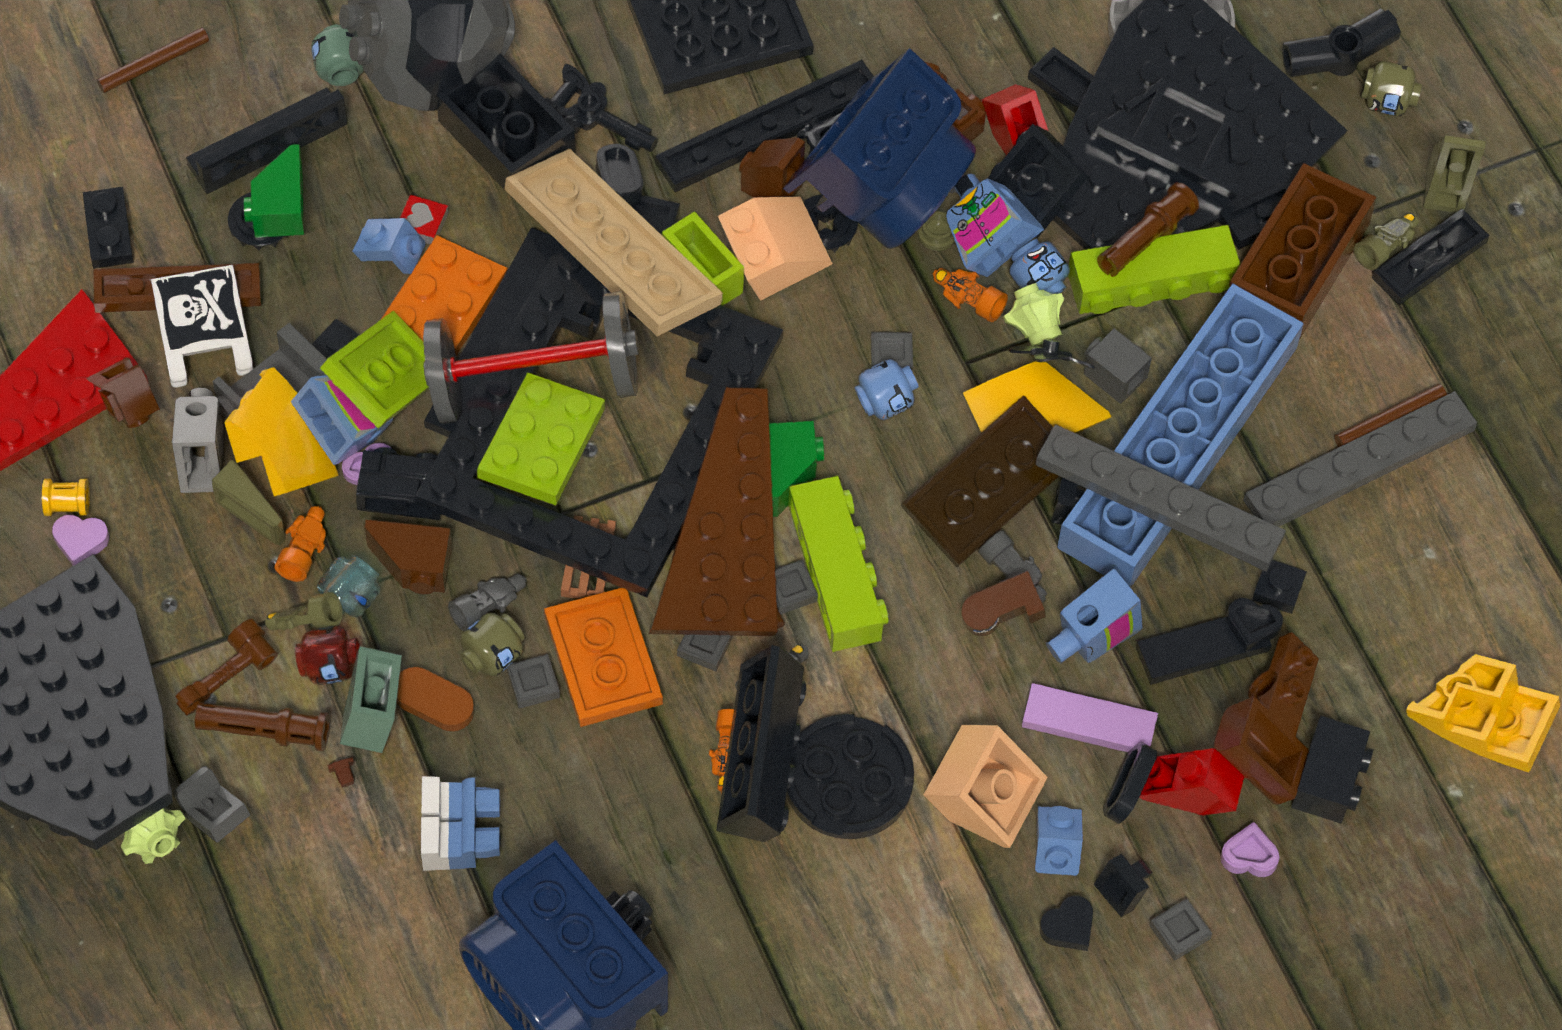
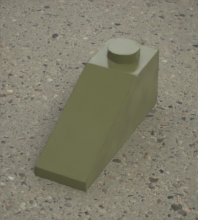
M1445 135L1433 147L1426 172L1423 208L1454 213L1462 208L1465 209L1485 150L1486 141Z

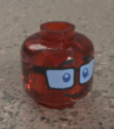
M338 625L307 631L303 635L301 643H297L295 647L296 663L300 675L308 677L309 681L315 685L349 680L353 674L360 646L358 638H350L347 630Z

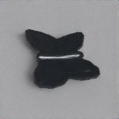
M1043 339L1042 347L1016 346L1009 348L1010 353L1030 354L1036 362L1061 359L1079 363L1093 370L1095 366L1087 362L1072 358L1071 352L1059 350L1060 341Z

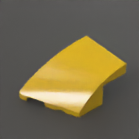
M1035 361L963 392L981 433L1023 396L1030 401L1053 428L1056 424L1075 434L1112 418L1107 409L1102 407L1047 362Z
M274 367L261 371L259 374L261 376L260 381L254 389L245 393L240 400L238 409L233 410L224 422L236 463L262 456L274 496L339 476L336 466L333 465L291 403L297 392Z
M1475 654L1460 665L1457 672L1447 675L1436 683L1435 691L1419 703L1411 702L1406 711L1408 717L1454 744L1506 766L1530 772L1560 708L1559 696L1519 686L1516 665Z

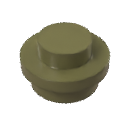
M935 211L917 231L919 241L926 248L942 251L950 248L955 243L946 218L947 213Z

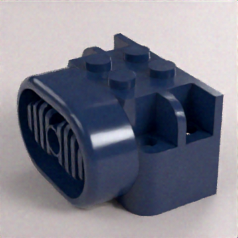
M909 48L859 89L783 189L791 193L807 180L823 195L816 205V208L821 213L834 205L846 217L857 221L885 248L893 249L898 247L918 231L935 213L968 169L976 155L974 144L953 125L961 112V101L958 94Z
M556 840L504 877L495 886L493 892L495 914L460 939L459 952L468 972L485 997L512 1030H635L636 1021L653 1008L660 1016L668 1012V972Z

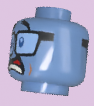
M1034 239L1011 256L1013 263L1009 273L1020 289L1037 283L1039 290L1059 294L1067 288L1063 281L1068 277L1070 267L1053 243L1048 241L1040 243L1038 239Z
M892 359L885 360L861 372L859 375V385L854 387L868 417L875 415L880 420H887L911 408L914 405V394L912 391L919 388L910 367L901 368Z

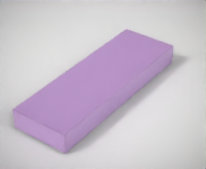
M1032 683L1022 727L1129 753L1136 744L1141 742L1151 746L1158 713Z

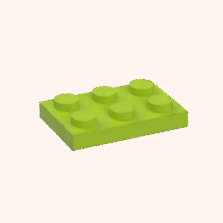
M394 311L329 357L320 367L331 379L332 383L378 429L429 390L424 375V342Z
M527 373L477 468L478 478L557 505L605 410V399Z

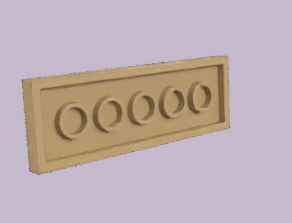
M571 149L506 178L505 191L611 293L621 291L627 308L656 336L721 305L723 293Z

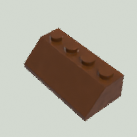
M1303 163L1232 277L1229 286L1231 287L1232 284H1235L1304 323L1300 335L1301 338L1353 253L1355 245L1361 240L1370 225L1376 196Z

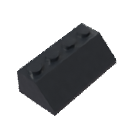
M771 645L740 665L716 829L718 832L766 842L780 835L788 822L789 809L785 806L786 793L792 785L795 774V767L791 764L792 750L798 743L801 731L800 723L797 722L798 708L802 705L806 695V682L802 681L804 666L781 647Z

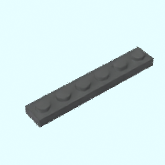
M1454 391L1246 492L1243 501L1254 516L1279 527L1475 431L1477 422Z
M1056 424L1037 456V466L1266 572L1286 533V530Z

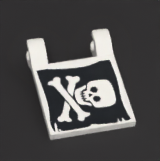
M233 265L151 279L172 387H183L188 383L183 356L232 348L237 374L243 376L253 370Z

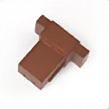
M353 757L328 765L329 773L335 771L341 788L354 784V778L350 766L354 765Z

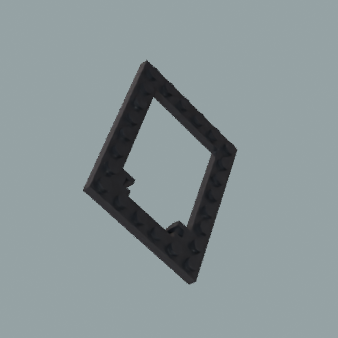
M559 243L495 355L551 347L561 328L592 340L602 321L603 296L611 292ZM719 305L668 331L699 343L697 360L690 359L686 369V377L699 383L707 384L708 387L627 540L476 480L478 478L477 468L527 373L535 375L540 365L485 373L417 491L415 495L416 505L647 598L678 540L723 392L726 387H758L783 339L784 330ZM627 308L629 316H630V317H633V318H635V319H638V318Z

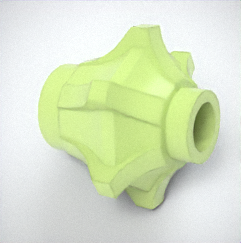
M1037 283L1014 292L1017 300L1014 301L1011 310L1003 316L1005 323L1015 326L1020 330L1025 338L1029 339L1031 346L1043 344V339L1053 340L1062 335L1059 328L1060 307L1064 301L1062 293L1053 294L1039 290Z
M163 808L125 832L124 840L121 844L123 853L126 856L132 853L142 856L145 864L153 863L155 857H163L169 854L173 848H177L180 844V840L176 835L178 826L185 820L183 813L180 810H167Z

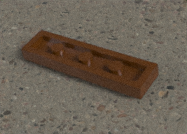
M259 263L93 269L95 313L157 310L151 279L233 265L241 307L261 306Z

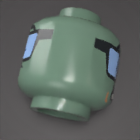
M341 25L326 27L317 34L311 44L314 67L318 77L334 86L349 85L355 82L364 71L362 66L357 61H352L349 55V43L354 35L349 33L347 29H343Z

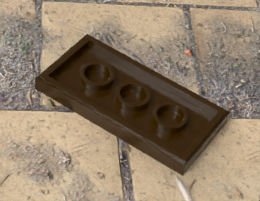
M1023 396L901 504V507L958 568L1060 477L1036 465L1037 456L1050 435L1053 426Z

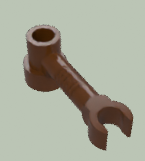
M248 619L241 623L231 632L227 639V642L237 654L231 657L229 661H226L225 664L223 663L222 666L215 669L212 674L210 673L201 681H196L192 685L186 686L175 696L178 699L176 704L186 716L196 711L199 702L207 701L213 692L249 665L253 664L258 670H262L276 659L278 653L264 638L265 631L254 619Z

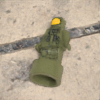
M1407 213L1401 220L1395 219L1384 226H1376L1374 228L1375 235L1369 234L1355 245L1354 254L1358 262L1366 269L1376 270L1389 259V254L1397 246L1403 245V248H1407L1408 242L1415 235L1413 229L1419 224L1418 217L1413 213Z
M333 592L317 594L309 599L307 605L267 615L265 625L271 631L293 629L299 625L309 623L320 629L336 626L342 619V605L337 595Z

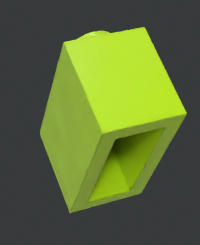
M695 211L662 232V236L723 293L722 306L743 293L744 266Z

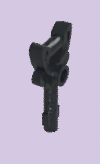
M569 64L564 65L562 70L563 84L551 99L545 98V100L575 129V134L581 128L587 131L599 124L623 137L625 144L637 151L643 148L652 152L656 148L658 138L651 135V129L640 123L633 126L607 111L606 88L604 84L594 82L589 85L585 76L575 67ZM575 93L580 95L576 104L569 108H564Z

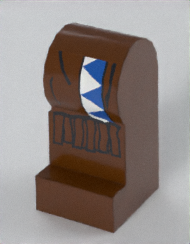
M1028 571L971 595L963 603L961 611L965 627L969 632L977 636L990 635L997 629L1000 623L1025 613L1030 624L1046 617L1045 609Z

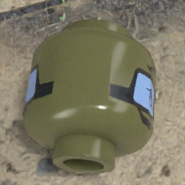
M1381 61L1376 65L1375 69L1368 68L1361 98L1367 99V106L1372 111L1402 116L1406 113L1409 105L1417 106L1422 84L1415 82L1416 74L1413 68Z
M487 613L462 633L460 642L464 651L460 654V657L466 667L474 674L481 671L488 676H498L507 669V666L513 664L521 657L523 653L522 641H524L525 637L517 623L508 615L501 614L499 616L495 613Z

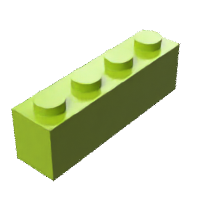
M1225 225L1159 237L1115 277H1111V274H1105L1097 263L1098 256L1112 245L1071 252L1068 278L1079 314L1090 312L1103 314L1113 308L1130 305L1142 307L1158 300L1170 298L1172 300H1182L1192 294L1209 291L1211 293L1227 291L1230 288L1229 284L1241 264L1229 227Z
M838 476L789 486L788 507L808 573L818 593L817 603L832 652L881 641L883 625L888 624V613L884 600H877L873 587H877L876 574L872 562L865 563L862 554V551L866 549L864 534L861 526L854 527L851 514H854V504L849 489H842Z

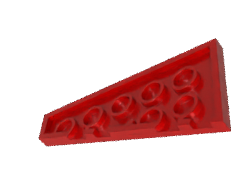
M83 289L78 292L0 375V471L106 410L98 391L101 388L86 378L125 358H129L133 366L138 364L100 313H95L94 304Z

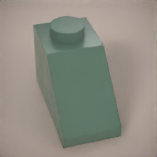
M359 646L343 714L340 744L379 753L383 752L395 718L402 655Z

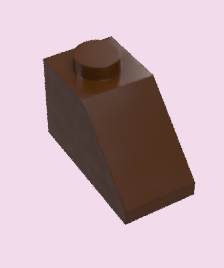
M800 138L765 140L755 152L749 151L739 166L741 191L753 198L794 197L803 186V183L791 193H788L783 188L804 162L805 141Z
M366 519L365 534L367 547L402 588L410 589L418 594L445 593L452 552L450 528Z

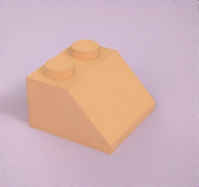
M800 196L752 198L718 216L738 261L744 266V274L760 301L833 264Z
M961 725L923 795L950 822L1004 848H1010L1048 777L998 725Z

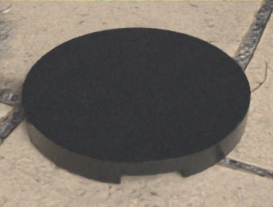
M839 714L823 718L814 722L800 733L798 743L793 748L791 764L795 767L794 779L786 793L792 809L805 824L824 835L840 839L869 837L891 826L905 811L912 795L914 783L913 761L902 739L887 725L883 727L871 720L854 717L855 714Z

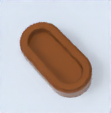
M411 667L400 672L396 703L402 709L446 731H459L470 724L474 716V704L471 695L465 689L420 667Z

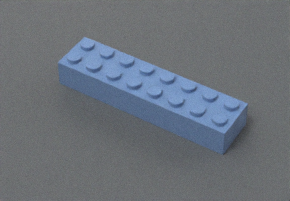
M1232 284L1114 451L1199 490L1297 349L1304 323ZM1087 489L1062 523L1057 548L1104 576L1115 569L1131 588L1172 528Z

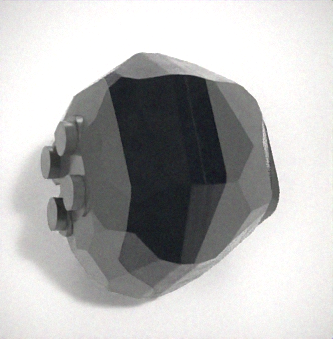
M348 0V5H342L339 13L341 27L354 35L349 43L351 60L357 61L362 66L368 78L385 100L420 111L437 110V95L446 93L465 83L468 84L473 77L499 54L504 57L515 34L514 16L508 0Z

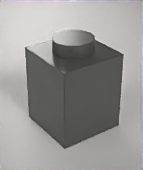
M1114 328L1104 339L1097 337L1085 352L1086 362L1095 366L1093 370L1085 367L1084 375L1121 404L1148 378L1152 358Z

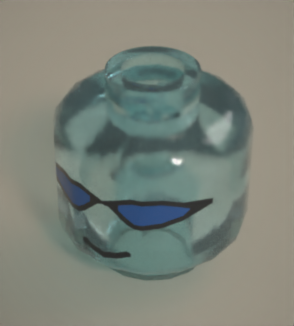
M354 554L350 559L341 556L334 560L318 580L317 589L320 594L326 592L336 594L342 605L343 614L345 613L352 618H359L381 591L380 585L376 581L380 574Z

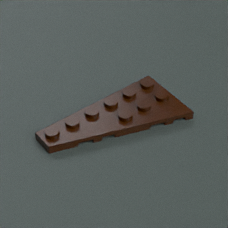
M726 387L675 546L668 575L661 591L655 617L648 634L775 636L778 632L768 389Z

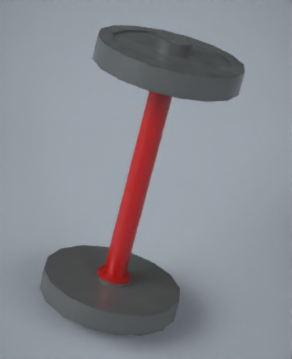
M622 292L606 293L603 296L605 339L471 359H456L451 332L443 318L426 320L423 333L424 375L439 422L442 424L455 423L461 416L462 402L459 377L605 355L609 359L617 395L620 398L637 396L638 376L635 355H639V344L636 330L631 329L627 305Z

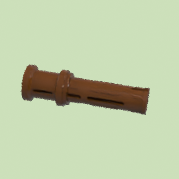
M1177 182L1172 184L1164 198L1147 206L1142 220L1098 256L1097 263L1100 269L1105 274H1111V277H1115L1157 238L1172 234L1180 220L1185 216L1193 215L1199 209V201L1195 193L1183 183Z
M199 702L195 715V728L197 730H213L275 739V742L279 743L280 746L286 747L290 743L315 746L317 751H324L329 738L330 715L323 712L319 716L294 713L292 708L281 709L279 713Z

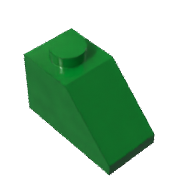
M299 144L290 145L251 180V197H244L245 222H253L255 237L304 235L303 166Z
M814 421L769 423L773 517H778L788 507L789 486L812 482L816 478L817 462L824 461L823 437H815Z

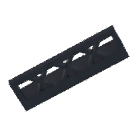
M326 87L187 156V166L205 193L209 194L273 162L290 145L299 144L300 148L346 126L347 117L344 97L339 90L330 93Z

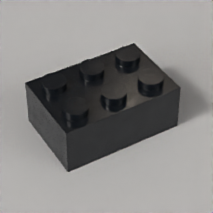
M501 54L473 77L468 84H462L446 93L437 95L438 121L504 190L507 177L568 149H571L576 154L575 129Z

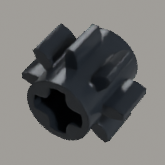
M629 890L626 894L620 896L616 891H613L606 898L641 941L653 930L650 927L652 921L649 919L653 914V910L649 903L638 893Z

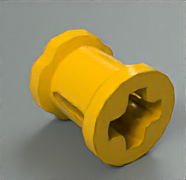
M51 478L44 479L42 484V509L44 516H52L53 512H79L80 515H88L90 506L88 479L65 483H53Z

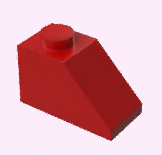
M1015 84L981 99L992 134L1005 155L1016 145L1018 137L1027 131L1032 124L1048 131L1036 91Z

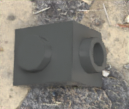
M207 766L200 768L173 791V795L188 820L216 843L250 816L245 804L222 787L213 771Z

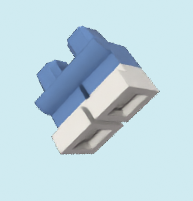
M422 776L421 858L423 871L476 868V858L500 856V828H476L477 818L500 817V789L476 787L475 778H467L462 783L440 782V777Z

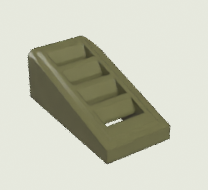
M233 460L229 461L212 479L215 502L271 542L280 546L285 541L282 519L240 466Z

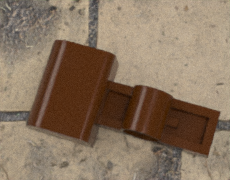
M1293 632L1279 637L1270 668L1259 675L1251 684L1248 691L1249 699L1234 704L1225 710L1214 742L1215 749L1275 805L1293 800L1297 794L1309 749L1296 738V734L1319 660L1312 650Z

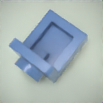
M405 218L368 219L352 252L360 261H393L403 274H411L425 247V241Z
M1038 806L1035 871L1047 874L1078 875L1083 842L1082 810L1070 809L1064 806Z

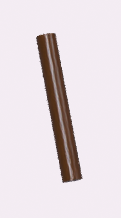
M201 27L96 79L101 91L106 93L209 42V37L204 28Z
M1437 384L1334 435L1335 442L1338 447H1341L1446 396L1447 393L1441 384Z

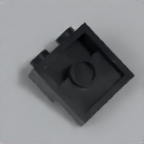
M1032 124L1027 131L1018 137L1016 145L1006 157L993 167L987 179L1010 189L1045 230L1089 176L1071 159L1073 155L1049 131ZM1041 231L1035 238L1038 239V237L1043 233V231Z

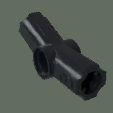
M1379 9L1353 25L1335 27L1330 35L1284 42L1282 54L1286 75L1289 74L1290 77L1326 71L1337 76L1350 75L1356 71L1359 62L1399 40L1401 30L1396 17L1389 10Z

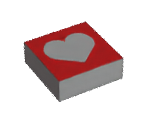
M410 195L400 218H405L423 238L425 243L431 244L436 235L439 236L449 214L448 205Z

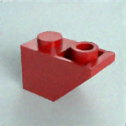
M1215 748L1157 756L1139 798L1198 815L1233 812L1237 809L1244 776Z

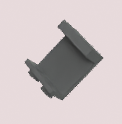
M288 323L277 331L279 350L230 387L220 377L213 380L215 396L219 398L221 415L227 419L233 410L238 409L240 400L245 393L254 389L260 381L261 376L259 374L261 371L274 367L298 393L311 377L326 375L320 367L327 359Z

